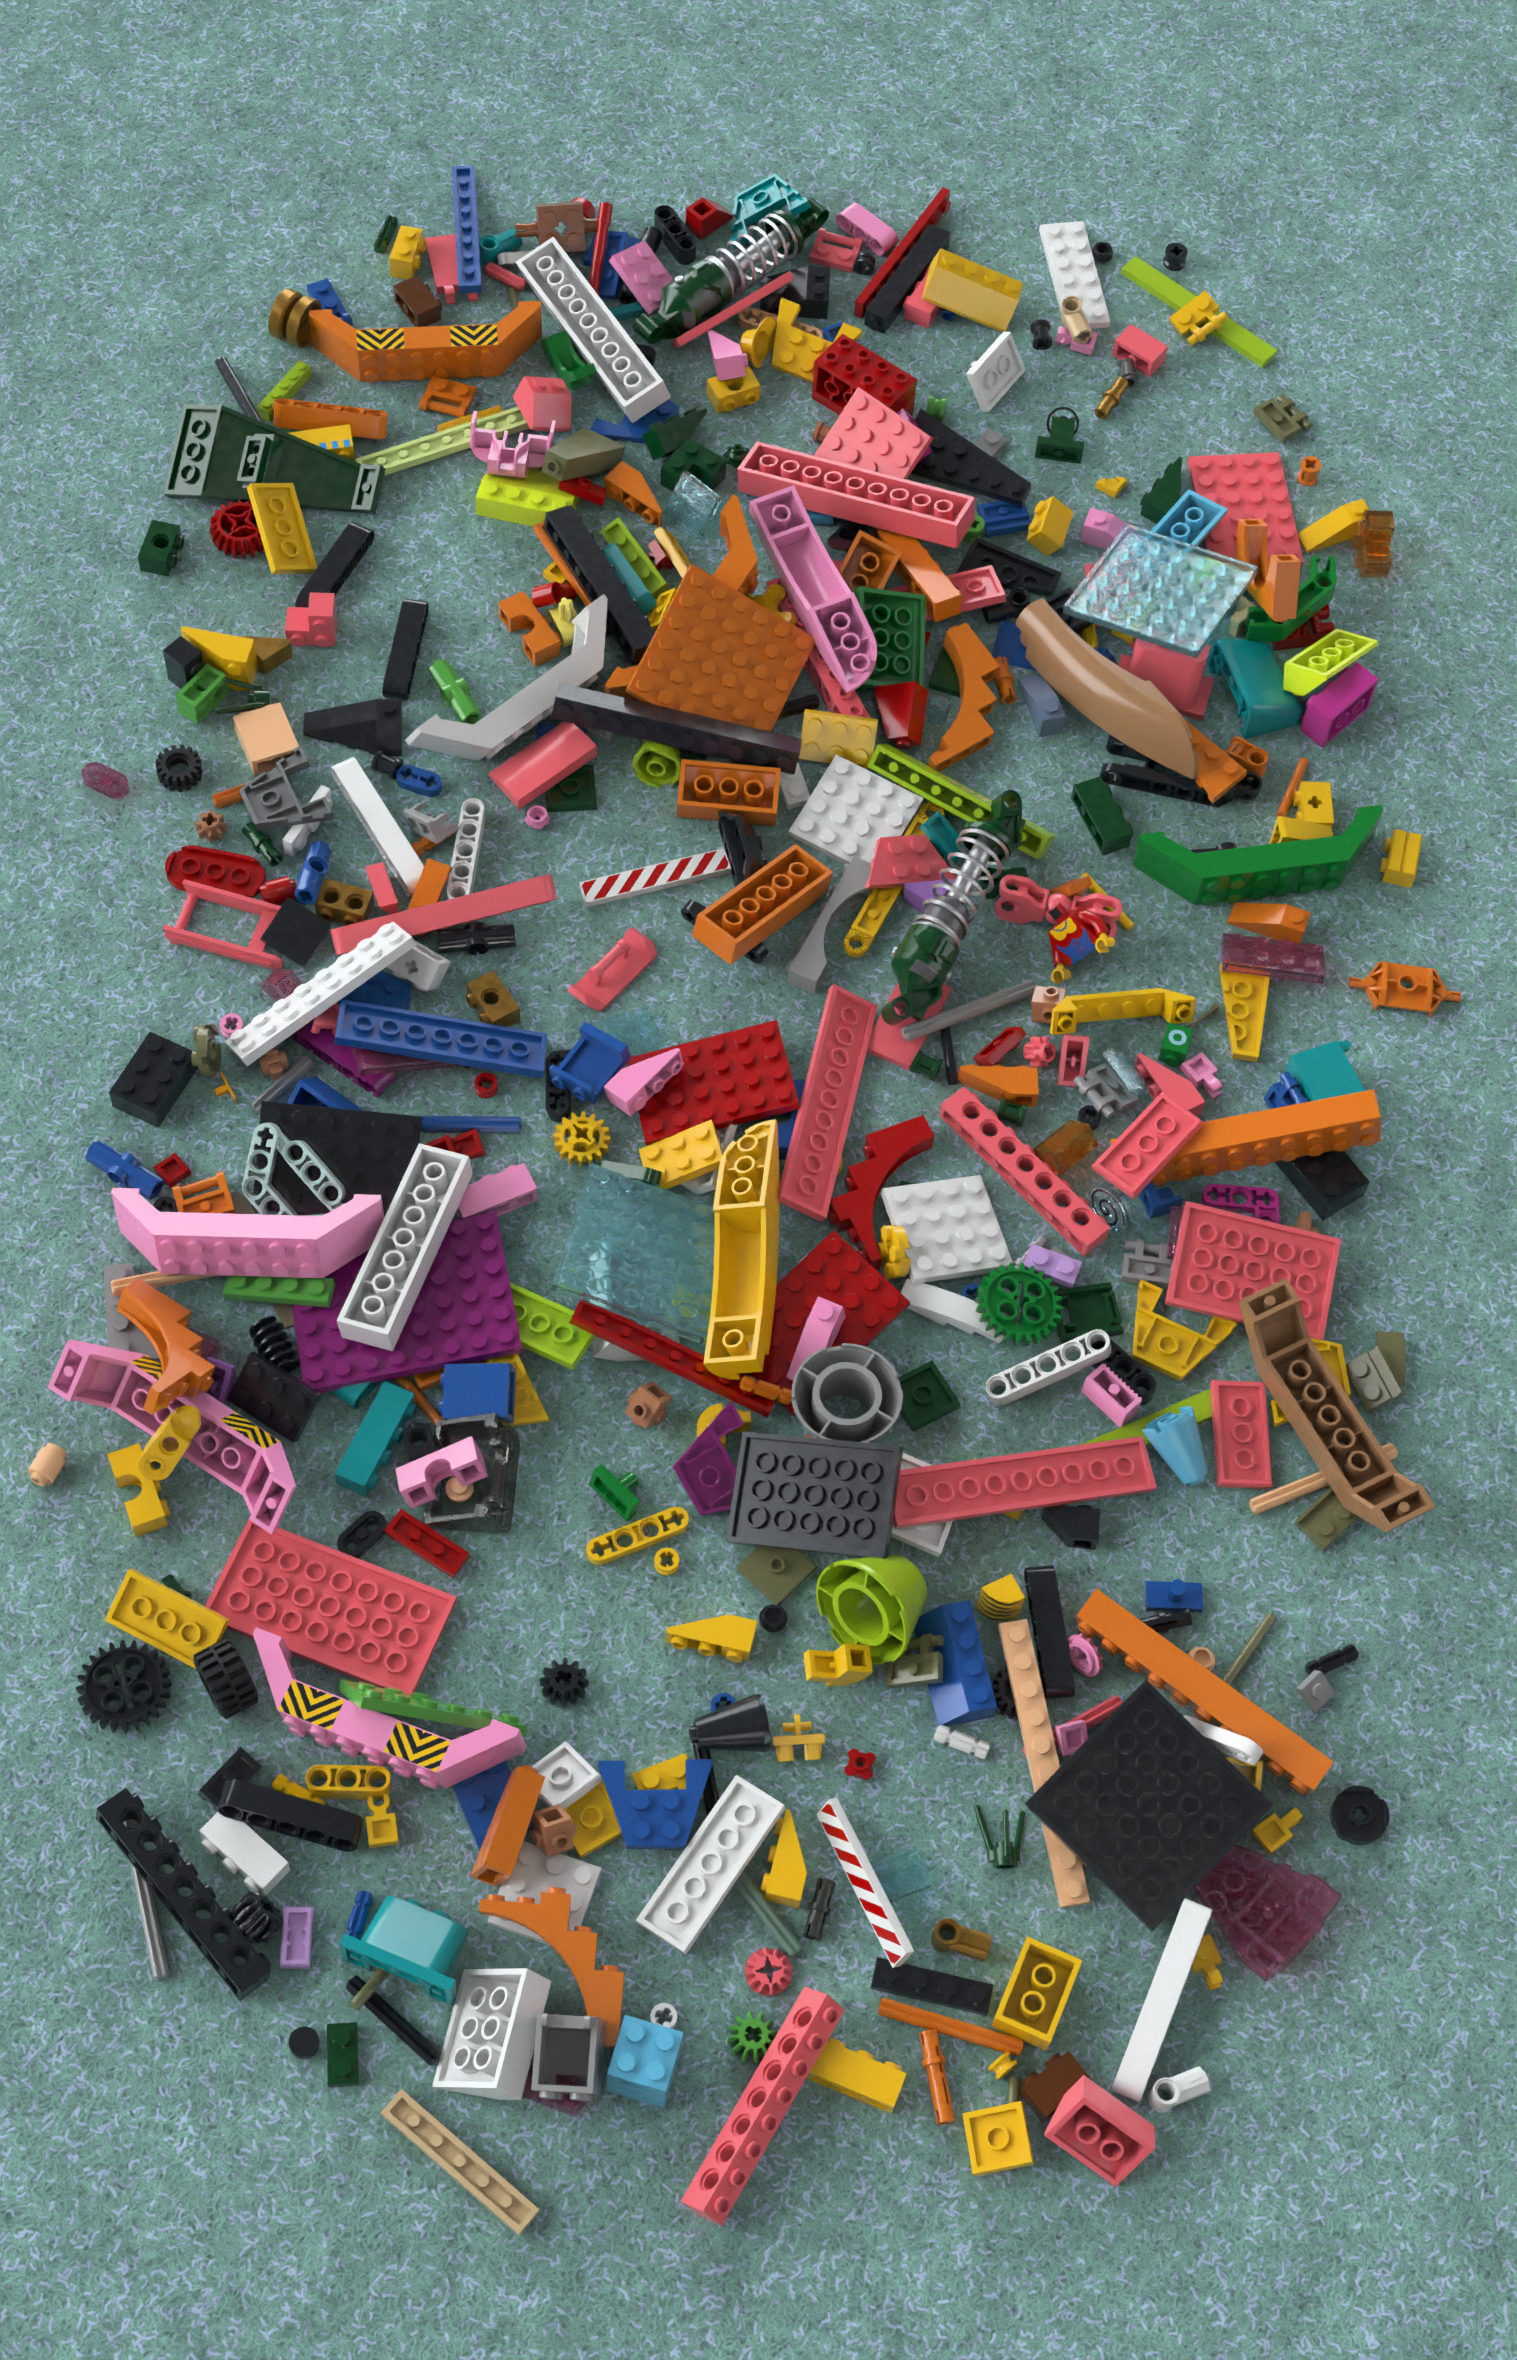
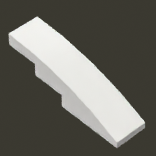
M911 1279L905 1280L900 1293L910 1301L908 1309L940 1325L945 1326L948 1323L970 1335L977 1332L997 1343L1003 1340V1335L994 1338L996 1332L994 1329L985 1330L988 1322L979 1321L983 1313L976 1312L979 1304L974 1300L929 1284H912Z

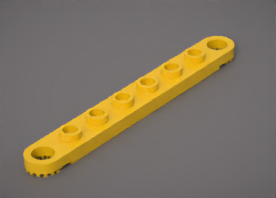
M933 802L924 803L904 836L925 835L920 829V826L929 819L925 813L928 811L936 813L939 810L944 816V809ZM904 887L877 888L871 891L851 929L845 936L843 948L847 955L853 958H860L866 955ZM852 941H859L863 944V947L853 949L849 944Z

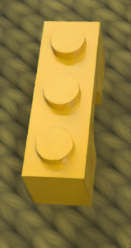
M140 1443L107 1454L118 1488L136 1485L142 1489L135 1499L124 1502L135 1537L168 1526L166 1516L171 1515L166 1500H159L157 1492L162 1491L159 1481L146 1478L139 1469V1460L142 1455Z

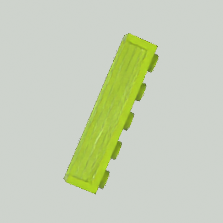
M300 360L257 406V411L261 418L269 422L273 419L274 400L291 399L312 376L311 366Z

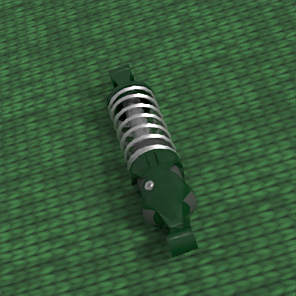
M813 198L807 199L811 208L800 213L798 217H793L782 210H773L765 218L759 220L758 227L750 226L747 234L740 233L737 237V242L731 240L727 242L726 249H717L715 257L709 255L703 260L692 262L686 275L677 276L673 281L661 288L660 308L657 316L647 315L646 313L641 314L634 321L633 330L648 343L656 344L662 339H675L686 331L693 329L702 322V318L712 317L721 312V308L730 303L734 296L738 297L743 293L744 289L751 288L755 281L759 282L764 279L765 274H771L775 271L776 267L785 264L787 259H792L801 253L805 239L824 225L829 217V211ZM753 230L759 231L761 239L757 242L751 237V231ZM743 237H746L749 241L750 247L747 249L740 243ZM736 245L740 254L734 256L730 252V246ZM721 252H724V253L727 254V255H721V256H719V254H720ZM771 253H773L774 263L766 259ZM777 256L780 257V258H783V259H782L780 262H778V263H777ZM761 260L763 263V270L755 266ZM766 263L772 266L768 270H766ZM751 268L752 277L746 275L744 272ZM755 271L761 273V275L758 276L757 278H756ZM745 278L751 281L747 285H745Z

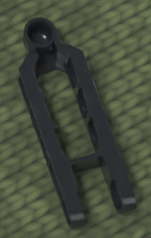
M1112 735L1108 736L1106 749L1110 754L1145 761V765L1140 767L1126 763L1125 765L1103 763L1100 776L1105 784L1217 808L1233 801V798L1252 800L1259 795L1262 787L1260 776L1247 771L1246 777L1212 804L1208 799V794H1205L1207 793L1205 789L1200 788L1195 780L1178 777V774L1168 775L1154 772V766L1159 764L1158 762L1127 746Z

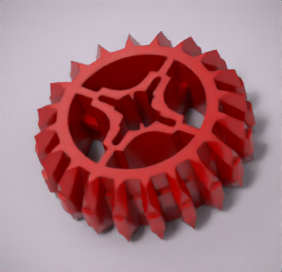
M240 499L238 503L230 501L229 506L221 504L220 510H215L214 517H211L209 531L212 542L216 545L218 551L223 550L226 556L232 553V556L236 558L238 554H242V557L245 559L246 554H251L255 557V551L263 554L264 546L259 529L254 524L257 522L250 499L246 503H243ZM225 528L229 530V533H230V534H227V533L224 531Z

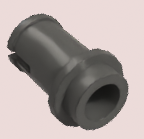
M1125 358L1120 362L1121 377L1128 381V388H1132L1138 382V375L1135 373L1134 361L1130 358Z

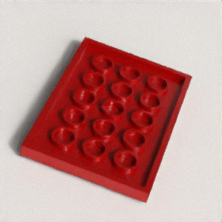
M777 1020L633 1056L627 1062V1066H631L676 1048L680 1049L684 1062L680 1072L673 1075L664 1084L663 1088L649 1098L641 1110H638L646 1146L709 1120H712L716 1130L729 1125H738L800 1109Z
M833 1230L776 1285L769 1355L764 1356L763 1372H751L750 1374L756 1380L780 1386V1389L792 1390L793 1381L787 1379V1374L806 1321L818 1296L844 1308L846 1317L832 1347L841 1346L842 1343L867 1347L910 1306V1301ZM792 1400L790 1404L781 1403L793 1416L796 1415Z

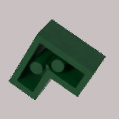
M688 438L661 466L660 485L680 495L694 481L713 492L726 478L727 460Z

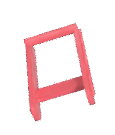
M186 879L183 880L182 884L188 894L176 926L164 925L163 928L165 937L169 939L170 943L190 946L275 970L282 968V959L265 953L264 950L267 944L260 941L282 906ZM198 898L260 915L248 948L186 931V926Z

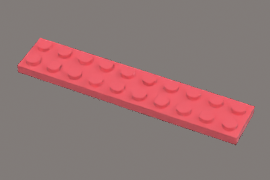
M833 984L828 991L777 1197L780 1203L820 1222L827 1218L878 1007L836 984Z
M1143 1436L900 1470L893 1525L894 1529L1126 1496L1153 1492L1157 1486Z

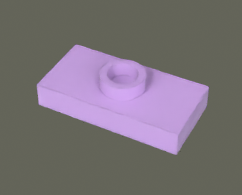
M283 1907L281 1969H311L314 1907Z

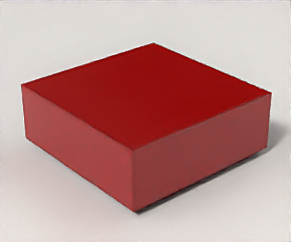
M173 1153L153 1167L154 1171L163 1179L169 1189L191 1175V1170L176 1153Z

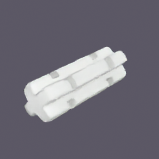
M944 1725L937 1727L934 1734L935 1741L943 1744L948 1742V1746L969 1754L973 1752L975 1753L974 1756L982 1759L987 1757L990 1749L988 1742L983 1740L975 1741V1737L957 1730L949 1731L950 1728Z

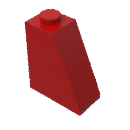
M916 681L875 686L874 689L886 737L900 749H910L911 746L921 745L929 690Z

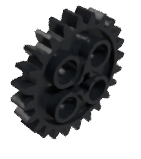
M121 1640L120 1648H115L114 1644L110 1642L109 1651L107 1652L99 1647L100 1656L98 1658L89 1655L92 1663L91 1666L82 1665L86 1675L77 1676L78 1681L83 1684L77 1686L76 1691L81 1695L77 1698L79 1704L85 1705L82 1708L84 1715L91 1714L89 1718L92 1724L100 1720L99 1725L102 1730L110 1724L112 1733L116 1732L118 1726H122L124 1733H127L129 1725H133L136 1731H139V1722L141 1721L149 1726L150 1720L148 1717L152 1715L159 1718L160 1715L157 1708L167 1707L166 1702L162 1698L171 1697L170 1691L166 1689L172 1686L171 1679L166 1678L171 1674L169 1668H163L166 1665L165 1659H157L159 1655L156 1649L148 1654L149 1648L146 1643L138 1649L136 1640H133L130 1647H126L125 1641ZM117 1664L121 1665L133 1703L132 1709L127 1707L115 1668ZM137 1664L141 1666L140 1670L136 1673L127 1672L132 1665ZM105 1674L113 1675V1678L108 1682L103 1683L99 1681ZM142 1690L149 1691L148 1696L144 1699H137L135 1697ZM112 1700L121 1701V1704L116 1708L111 1709L107 1707Z

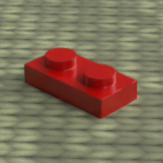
M1007 1027L973 1057L974 1061L978 1066L999 1064L1003 1060L1002 1056L1020 1045L1019 1041L1026 1036L1025 1031L1022 1027Z

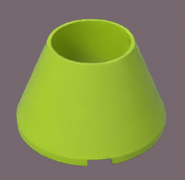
M889 1554L885 1559L865 1557L834 1562L822 1571L816 1585L817 1606L820 1615H825L832 1627V1630L829 1631L830 1634L841 1646L844 1643L870 1645L871 1661L875 1665L893 1662L904 1653L927 1599V1587L920 1571L908 1559L896 1554Z

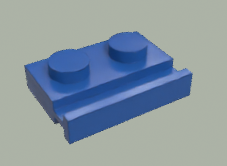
M1004 501L979 504L977 507L978 515L985 521L984 530L986 537L1029 530L1028 527L1031 521L1029 520V513L1025 503L1023 507Z

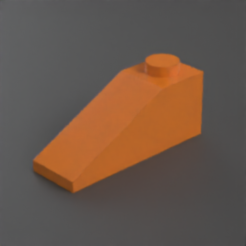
M1235 902L1227 924L1299 947L1311 912L1288 904Z

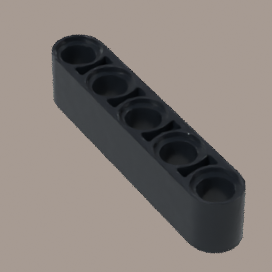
M350 522L300 591L295 607L308 608L310 592L334 593L336 596L369 549V546L373 543L374 531Z
M406 598L402 601L383 682L382 696L385 698L408 701L409 696L407 695L410 694L418 660L416 656L419 655L422 642L421 637H423L428 616L429 603L427 601Z
M1053 1565L1027 1567L1024 1569L1025 1584H1028L1025 1586L1029 1610H1032L1030 1611L1031 1623L1035 1637L1038 1663H1041L1038 1665L1043 1682L1042 1687L1046 1690L1044 1691L1045 1700L1074 1697V1678L1055 1568Z
M230 1779L225 1782L217 1808L219 1814L226 1818L345 1852H352L357 1849L364 1822L362 1817L357 1814L236 1779Z

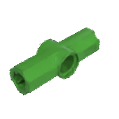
M439 659L434 661L432 666L429 667V674L438 686L443 702H447L445 703L447 707L451 706L460 722L475 724L481 718V711L471 698L466 681L463 678L459 679L448 660Z

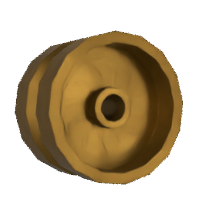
M290 288L283 290L276 298L269 315L268 330L270 335L281 341L287 340L289 344L298 348H305L311 341L309 310H322L320 301L310 296L303 297L300 292Z

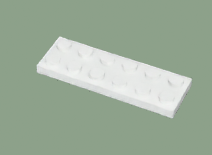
M1084 221L1040 225L1039 232L1060 312L1063 299L1068 296H1076L1082 301V310L1091 329L1110 327L1111 321Z
M736 1775L636 1919L637 1924L686 1955L785 1810L784 1804Z

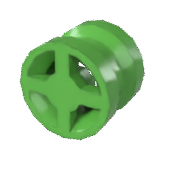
M929 395L926 412L938 418V420L944 421L947 398L936 399L934 396Z
M975 514V520L962 539L965 542L973 543L975 537L982 539L985 521L980 515Z

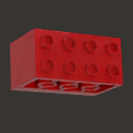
M842 334L814 362L811 398L840 415L856 389L860 387L896 413L903 408L913 416L917 379Z

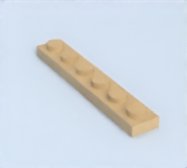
M402 2089L381 2111V2115L518 2236L523 2233L540 2212L539 2208Z

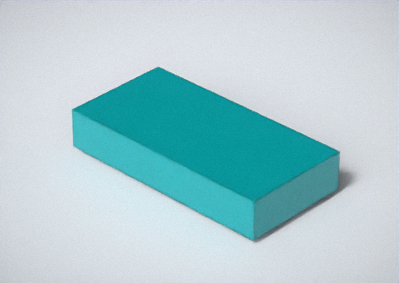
M939 810L920 826V829L947 860L949 853H961L955 842L959 838V834ZM953 856V862L955 863L960 857Z

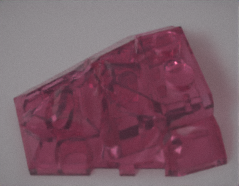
M1235 1845L1194 1889L1205 1906L1213 1909L1211 1915L1242 1963L1266 1982L1272 1979L1278 1972H1284L1324 1926L1325 1919L1333 1912L1341 1899V1894L1318 1876L1310 1873L1308 1876L1291 1870L1292 1866L1285 1863L1278 1865L1265 1860V1856Z

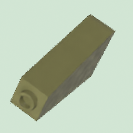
M583 428L546 451L541 472L560 481L613 470L622 461L625 446L590 429Z

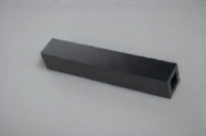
M930 224L867 307L864 325L883 334L887 331L902 311L906 297L908 295L911 296L916 283L923 280L927 268L940 248L948 250L951 232Z

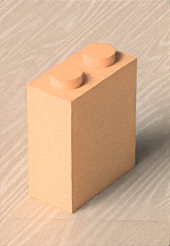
M280 702L233 716L236 734L254 776L262 772L271 771L277 766V761L282 758H289L294 754L293 750L299 746Z

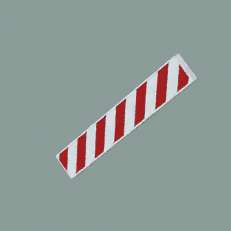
M722 848L579 882V887L586 907L729 874L731 873V866L725 849Z
M837 1798L829 1799L816 1815L892 1968L899 1967L909 1958L914 1949Z

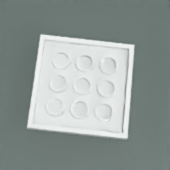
M835 755L791 826L788 836L843 864H850L854 856L871 863L875 856L876 841L880 837L903 836L922 805L923 798Z
M981 1175L883 1188L881 1196L891 1225L903 1227L909 1241L910 1249H905V1258H910L908 1274L912 1284L987 1274L992 1269L997 1272L1001 1264L1007 1270L1010 1262H1012Z

